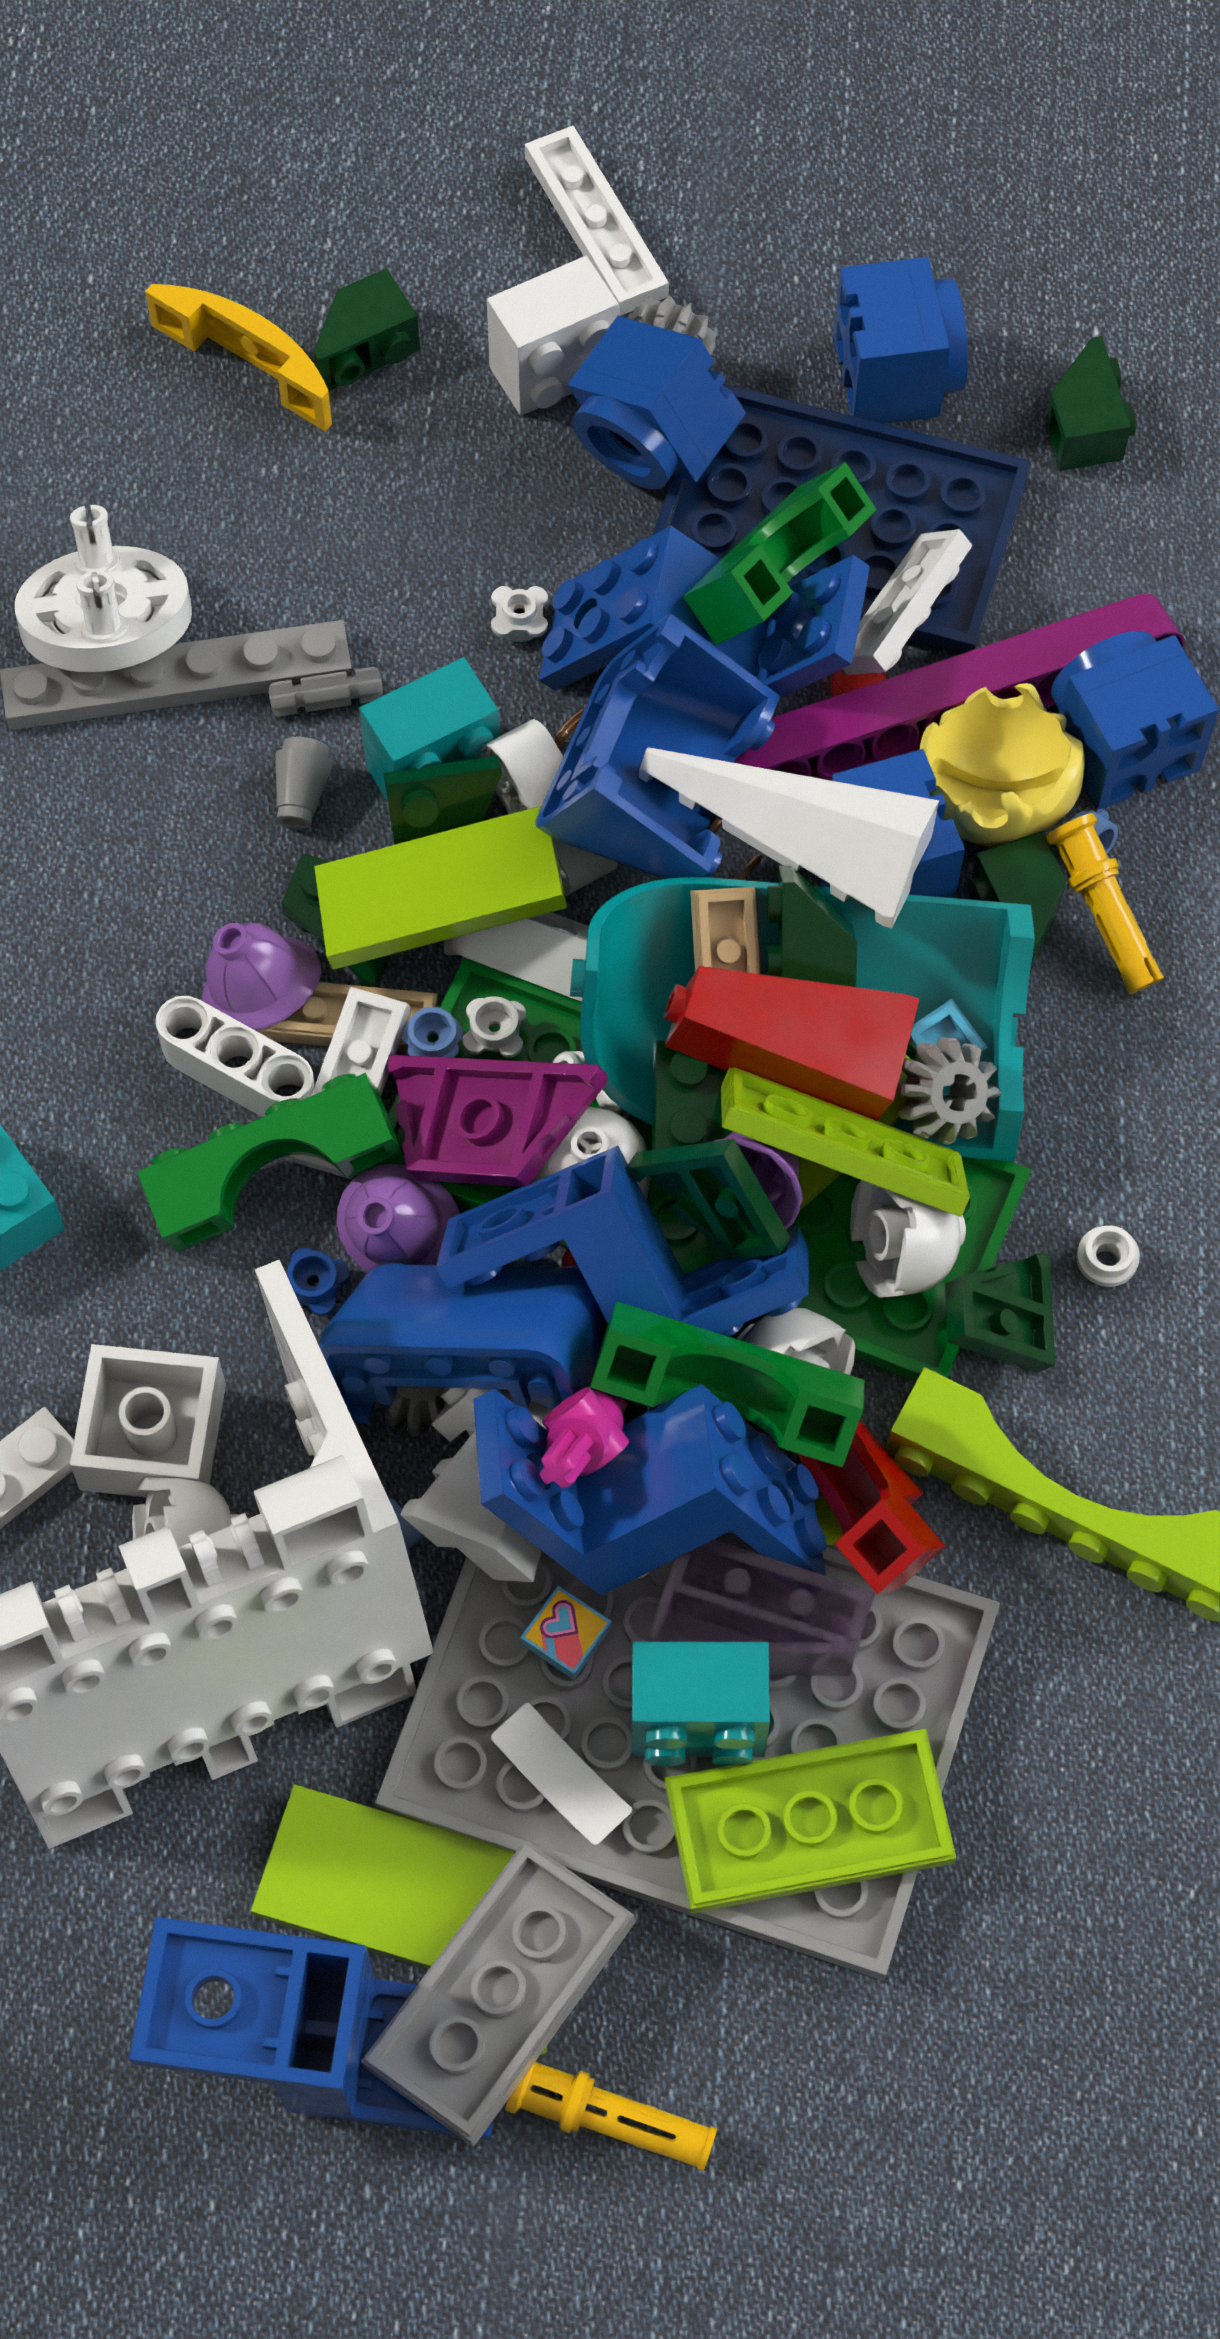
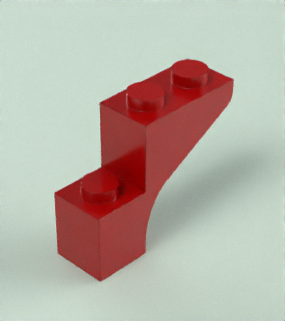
M861 1420L858 1423L843 1468L798 1454L805 1467L814 1477L818 1488L842 1527L843 1536L834 1544L876 1594L898 1590L946 1547L911 1506L923 1494L922 1491Z

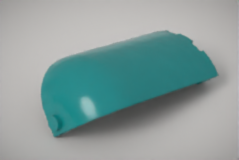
M679 877L656 880L637 885L615 895L605 902L593 916L588 928L585 960H572L570 997L582 998L580 1039L586 1064L599 1065L608 1075L606 1085L602 1090L618 1106L634 1117L652 1125L653 1048L656 1040L666 1041L672 1022L664 1020L663 1014L672 990L676 984L686 987L695 973L690 891L755 887L760 974L767 975V945H778V923H768L767 886L779 885V883L711 877ZM813 886L852 923L857 940V988L908 994L920 999L913 1024L952 999L988 1047L986 1052L981 1055L980 1062H991L993 1066L997 1067V1070L987 1080V1085L997 1087L1002 1094L994 1099L987 1098L986 1106L991 1110L995 1118L989 1122L976 1120L978 1136L965 1139L957 1135L955 1142H952V1144L937 1143L933 1139V1135L923 1139L960 1152L961 1157L1015 1161L1024 1116V1047H1016L1018 1018L1013 1017V1013L1026 1014L1028 983L1035 943L1031 905L909 894L891 929L875 921V911L853 897L843 902L830 894L829 887ZM907 1048L906 1055L911 1060L917 1061ZM944 1086L943 1095H949L950 1086ZM902 1119L894 1126V1128L915 1135L911 1132L913 1120Z

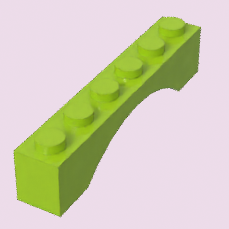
M926 1367L923 1368L890 1431L886 1448L889 1454L895 1456L894 1460L901 1468L921 1477H927L931 1474L951 1484L952 1490L962 1499L976 1505H986L988 1502L1010 1513V1519L1019 1527L1035 1534H1043L1046 1531L1068 1542L1069 1549L1079 1557L1094 1563H1102L1105 1560L1127 1571V1577L1136 1585L1152 1592L1165 1590L1186 1600V1606L1196 1615L1210 1621H1220V1511L1212 1510L1190 1515H1143L1111 1509L1077 1496L1044 1476L1015 1449L996 1424L981 1394Z

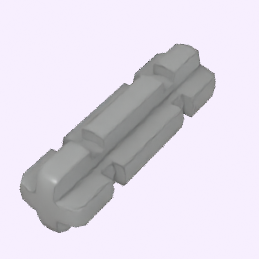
M368 667L354 670L355 675L348 677L346 671L300 678L301 684L292 685V680L274 682L269 685L268 691L271 709L275 716L280 717L297 714L296 708L305 707L306 712L349 706L351 705V699L359 698L360 704L368 703L383 696L381 675L378 668Z

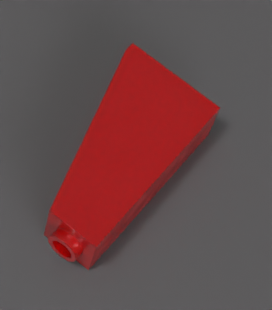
M699 966L686 987L676 984L670 994L663 1014L664 1020L672 1022L665 1047L725 1071H728L729 1067L739 1068L877 1121L894 1101L920 999L908 994Z

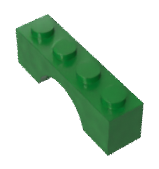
M844 462L798 486L683 597L715 645H718L764 622L793 593L787 583L819 556L849 538L877 509L847 463Z
M366 1072L359 1076L355 1074L337 1076L322 1086V1092L301 1101L297 1098L282 1100L270 1106L265 1111L266 1116L246 1125L232 1123L222 1126L210 1133L208 1136L209 1141L188 1150L185 1148H173L154 1157L151 1162L152 1165L137 1171L162 1239L179 1253L234 1229L236 1205L243 1187L256 1171L278 1158L290 1155L317 1157L333 1165L349 1179L403 1156V1150L380 1093Z
M616 1301L596 1360L590 1388L655 1407L702 1384L723 1403L730 1402L733 1404L742 1417L766 1431L779 1448L843 1468L864 1409L865 1380Z

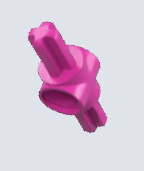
M587 1387L565 1399L547 1414L542 1424L549 1432L547 1436L548 1450L541 1458L544 1468L539 1473L546 1484L555 1481L562 1489L570 1487L579 1475L586 1476L595 1472L623 1451L629 1443L628 1438L622 1431L624 1426L623 1412L628 1407L625 1398Z

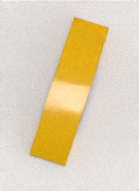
M151 284L145 291L152 327L194 352L207 338H210L276 378L279 383L282 406L325 432L332 425L329 392L321 374L303 349L275 324L241 304L206 291L164 284Z

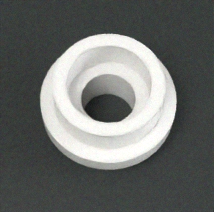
M1101 1226L1090 1230L1083 1236L1077 1249L1076 1258L1080 1271L1088 1280L1100 1286L1114 1287L1132 1278L1139 1264L1140 1253L1137 1243L1128 1232L1116 1226ZM1103 1251L1110 1252L1116 1256L1118 1263L1113 1266L1102 1264L1098 1261L1096 1255Z

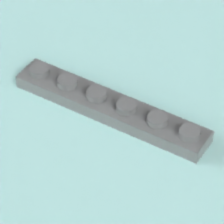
M344 620L178 643L143 663L112 671L76 672L40 663L0 669L7 725L9 730L269 693V685L274 682L292 680V685L301 684L300 678L346 671L348 677L352 676V668Z

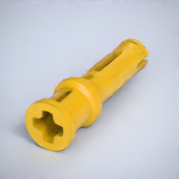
M1089 813L1055 828L1045 837L1049 845L1057 846L1071 876L1067 881L1070 890H1074L1076 895L1082 893L1130 995L1164 979V976L1160 972L1155 959H1153L1138 923L1120 890L1121 888L1116 880V876L1119 875L1118 862L1116 858H1108L1094 828L1097 823L1094 813Z
M536 2061L507 2101L505 2111L515 2114L519 2109L559 2122L560 2131L568 2134L571 2131L578 2133L581 2126L626 2142L637 2148L695 2166L701 2171L705 2169L717 2132V2128L712 2126L709 2128L654 2106L593 2086L595 2079L589 2077L590 2073L580 2070L576 2075H572ZM532 2085L561 2094L563 2099L538 2092L532 2088ZM587 2104L607 2111V2114L603 2115L586 2109ZM618 2116H624L672 2133L676 2138L670 2139L618 2120Z

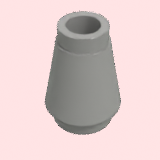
M290 737L283 741L282 749L275 753L278 810L276 820L279 824L295 829L311 827L312 818L315 815L333 767V761L328 758L330 748L325 743L307 737Z

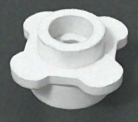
M501 586L493 591L491 599L493 605L496 606V617L491 621V629L497 636L505 637L515 642H525L534 637L542 636L547 631L548 622L543 617V607L548 603V594L543 588L532 586L528 590H512L508 586ZM518 608H521L525 612L518 614L514 611Z
M493 996L484 999L477 998L468 1004L466 1014L470 1020L469 1031L463 1036V1046L467 1052L473 1055H479L483 1051L500 1052L504 1057L511 1058L522 1051L523 1041L519 1037L520 1024L526 1020V1010L521 1003ZM498 1024L500 1030L492 1032L489 1030V1026Z

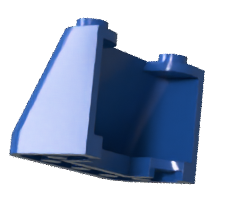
M669 613L621 650L601 673L535 821L536 827L556 841L663 879L711 877L722 859V854L718 851L720 837L707 830L713 813L701 805L691 810L679 802V792L655 777L648 782L640 779L639 770L645 751L650 747L734 763L735 759L749 748L752 751H756L769 739L775 728V722L771 718L780 696L673 614Z
M387 1263L376 1266L368 1271L323 1330L318 1345L354 1423L370 1424L377 1399L380 1405H393L398 1386L509 1389L513 1403L516 1406H523L528 1409L531 1400L552 1411L571 1395L591 1386L596 1360L608 1327V1322L578 1266H502V1270L495 1277L482 1284L469 1286L467 1282H463L447 1289L436 1269V1265Z

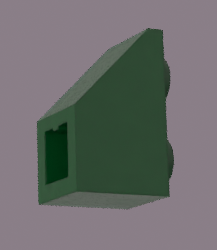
M387 268L340 288L336 292L313 352L315 366L321 374L328 391L339 386L350 385L361 376L387 364L399 363L410 354L420 350L418 315Z
M1102 336L1089 340L1051 392L1045 428L1059 471L1124 460L1128 438L1135 435L1136 420L1133 407L1130 402L1123 403L1120 393L1121 372L1116 357L1109 358Z
M1043 831L977 853L972 878L968 879L967 882L971 900L1031 905L1035 943L1030 974L1059 911L1067 881Z
M779 866V885L767 886L768 923H778V945H767V975L856 987L857 940L852 923L792 866Z

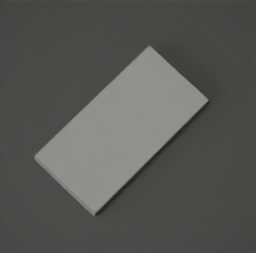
M525 1840L362 2059L363 2067L474 2147L636 1923L635 1915Z

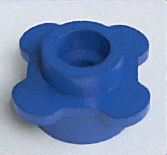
M300 1248L291 1256V1262L287 1268V1277L299 1303L310 1307L313 1314L325 1316L335 1309L334 1296L339 1286L348 1281L349 1269L346 1263L340 1259L332 1260L323 1252L312 1250L311 1248ZM316 1277L319 1279V1283L316 1286H310L307 1283L308 1279Z

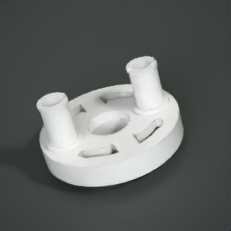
M90 505L93 518L92 526L88 525L85 506L75 509L70 515V522L74 530L78 551L55 559L34 572L23 583L15 599V614L19 633L27 651L38 660L50 666L69 671H112L150 660L169 649L182 637L189 626L192 616L188 584L180 567L166 556L151 550L129 546H112L107 522V511L98 505Z

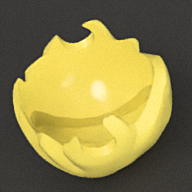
M1029 683L1014 686L1022 695L1010 699L997 698L987 687L980 688L968 696L963 705L944 712L939 726L933 722L927 726L923 733L920 749L925 751L936 778L937 790L929 792L930 797L939 794L943 795L946 802L944 821L953 819L960 838L975 845L984 847L1000 846L1041 831L1045 832L1069 813L1080 794L1085 767L1083 744L1079 739L1065 732L1067 719L1064 715L1047 712L1036 688Z

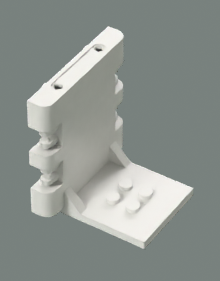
M280 1260L255 1269V1273L288 1380L285 1389L297 1417L295 1423L308 1455H314L315 1457L310 1468L254 1490V1496L260 1511L259 1515L249 1519L245 1513L230 1519L231 1525L210 1535H206L204 1530L188 1536L190 1543L177 1547L169 1526L119 1545L118 1547L126 1564V1569L117 1573H113L112 1568L96 1573L98 1578L95 1582L75 1590L71 1589L70 1585H66L54 1590L56 1597L42 1603L33 1581L0 1594V1753L48 1849L133 1814L124 1788L131 1787L149 1778L150 1772L174 1763L177 1766L202 1756L210 1777L214 1780L257 1762L258 1759L249 1736L273 1726V1721L295 1711L301 1714L326 1704L334 1725L338 1728L414 1696L417 1689L410 1663L434 1653L400 1523Z

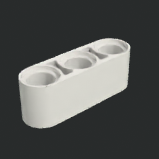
M533 719L482 746V751L486 748L487 751L481 753L480 758L498 755L502 775L495 791L509 814L542 806L563 759V755L546 727ZM554 840L565 896L612 872L618 866V862Z
M550 912L452 938L450 948L463 957L570 997L572 960H585L589 926ZM570 997L582 1002L581 997Z
M177 996L167 1000L160 1007L156 1015V1028L162 1052L166 1061L177 1070L261 1117L266 1116L265 1111L277 1102L291 1098H297L301 1101L312 1095L315 1087L313 1071L309 1063L300 1055L197 998ZM185 1028L199 1030L196 1035L188 1039L173 1037L178 1031ZM235 1056H244L250 1059L241 1067L231 1068L224 1065L225 1062ZM284 1085H296L302 1088L292 1096L275 1094V1091Z

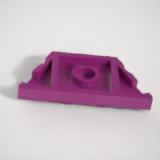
M389 1055L387 1062L389 1073L396 1079L400 1102L395 1104L398 1124L405 1132V1140L402 1146L406 1167L415 1178L425 1181L523 1187L530 1184L606 1085L608 1075L599 1065L405 1055Z

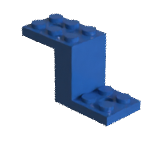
M669 526L647 539H641L634 546L618 555L601 561L596 567L562 583L553 599L555 610L550 632L542 646L544 658L538 681L557 691L607 666L621 650L671 613L776 692L781 698L852 664L870 566L852 555L830 567L821 569L816 574L790 586L793 593L764 622L715 645L683 596L721 559L674 527Z
M618 1145L448 1219L436 1269L447 1289L463 1282H467L469 1286H475L492 1279L502 1270L503 1265L521 1257H525L527 1261H533L550 1254L560 1245V1241L564 1239L608 1324L615 1302L618 1301L728 1337L738 1332L744 1322L766 1313L770 1317L785 1314L801 1303L802 1298L809 1295V1246L799 1225L787 1229L791 1238L779 1255L728 1260L724 1256L683 1273L637 1181L627 1172L626 1167L628 1163Z
M702 1384L624 1424L622 1431L628 1438L629 1443L623 1451L595 1472L586 1476L579 1475L570 1487L564 1489L555 1481L546 1484L539 1474L544 1468L541 1458L548 1450L547 1436L549 1432L535 1421L532 1414L526 1408L516 1406L495 1388L473 1399L481 1505L602 1596L729 1531L734 1532L802 1589L807 1590L827 1580L822 1553L826 1550L827 1543L817 1521L814 1500L818 1498V1487L814 1477L804 1465H796L784 1455L768 1434H760L744 1421L733 1404L730 1402L723 1403Z
M162 1917L155 1918L129 2060L133 2065L273 2084L287 2112L456 2135L365 2069L361 2063L367 2052L417 1986L416 1984L375 1979L365 1945ZM209 1982H224L234 1991V2002L231 2009L225 2015L216 2019L200 2016L194 2007L195 1996L199 1989ZM493 2121L480 2139L491 2140Z

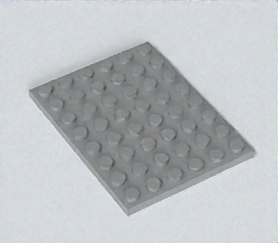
M732 1531L650 1571L646 1576L636 1578L602 1596L543 1551H541L533 1582L493 1580L466 1557L433 1645L434 1653L429 1656L375 1801L376 1809L432 1825L512 1853H516L526 1840L581 1879L884 1981L918 1870L694 1914L690 1913L665 1788V1778L724 1766L714 1764L712 1757L689 1756L686 1757V1762L680 1765L655 1766L646 1763L645 1756H632V1642H769L770 1724L765 1757H753V1761L926 1728L942 1794L1000 1602L916 1575L910 1578L898 1590L876 1594L843 1553L829 1547L822 1552L827 1580L804 1590ZM557 1586H560L612 1621V1629L575 1680L527 1649L520 1642L521 1635ZM524 1703H530L570 1748L631 1806L632 1812L598 1845H593L531 1784L491 1740L492 1733Z

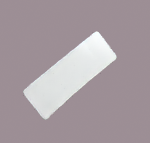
M524 1703L492 1733L491 1740L505 1756L593 1845H598L632 1812L631 1806L570 1748L530 1703Z

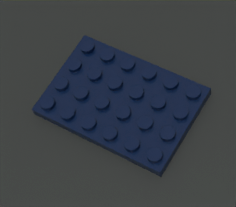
M723 383L724 387L733 391L746 414L696 483L676 476L672 477L652 536L672 526L722 560L798 486L846 462L877 510L849 538L819 556L797 573L787 583L790 587L816 574L821 569L830 567L854 555L870 566L861 621L920 534L960 529L972 544V547L960 563L957 576L942 589L930 607L931 613L929 617L914 630L908 641L958 654L975 650L1027 483L1032 461Z

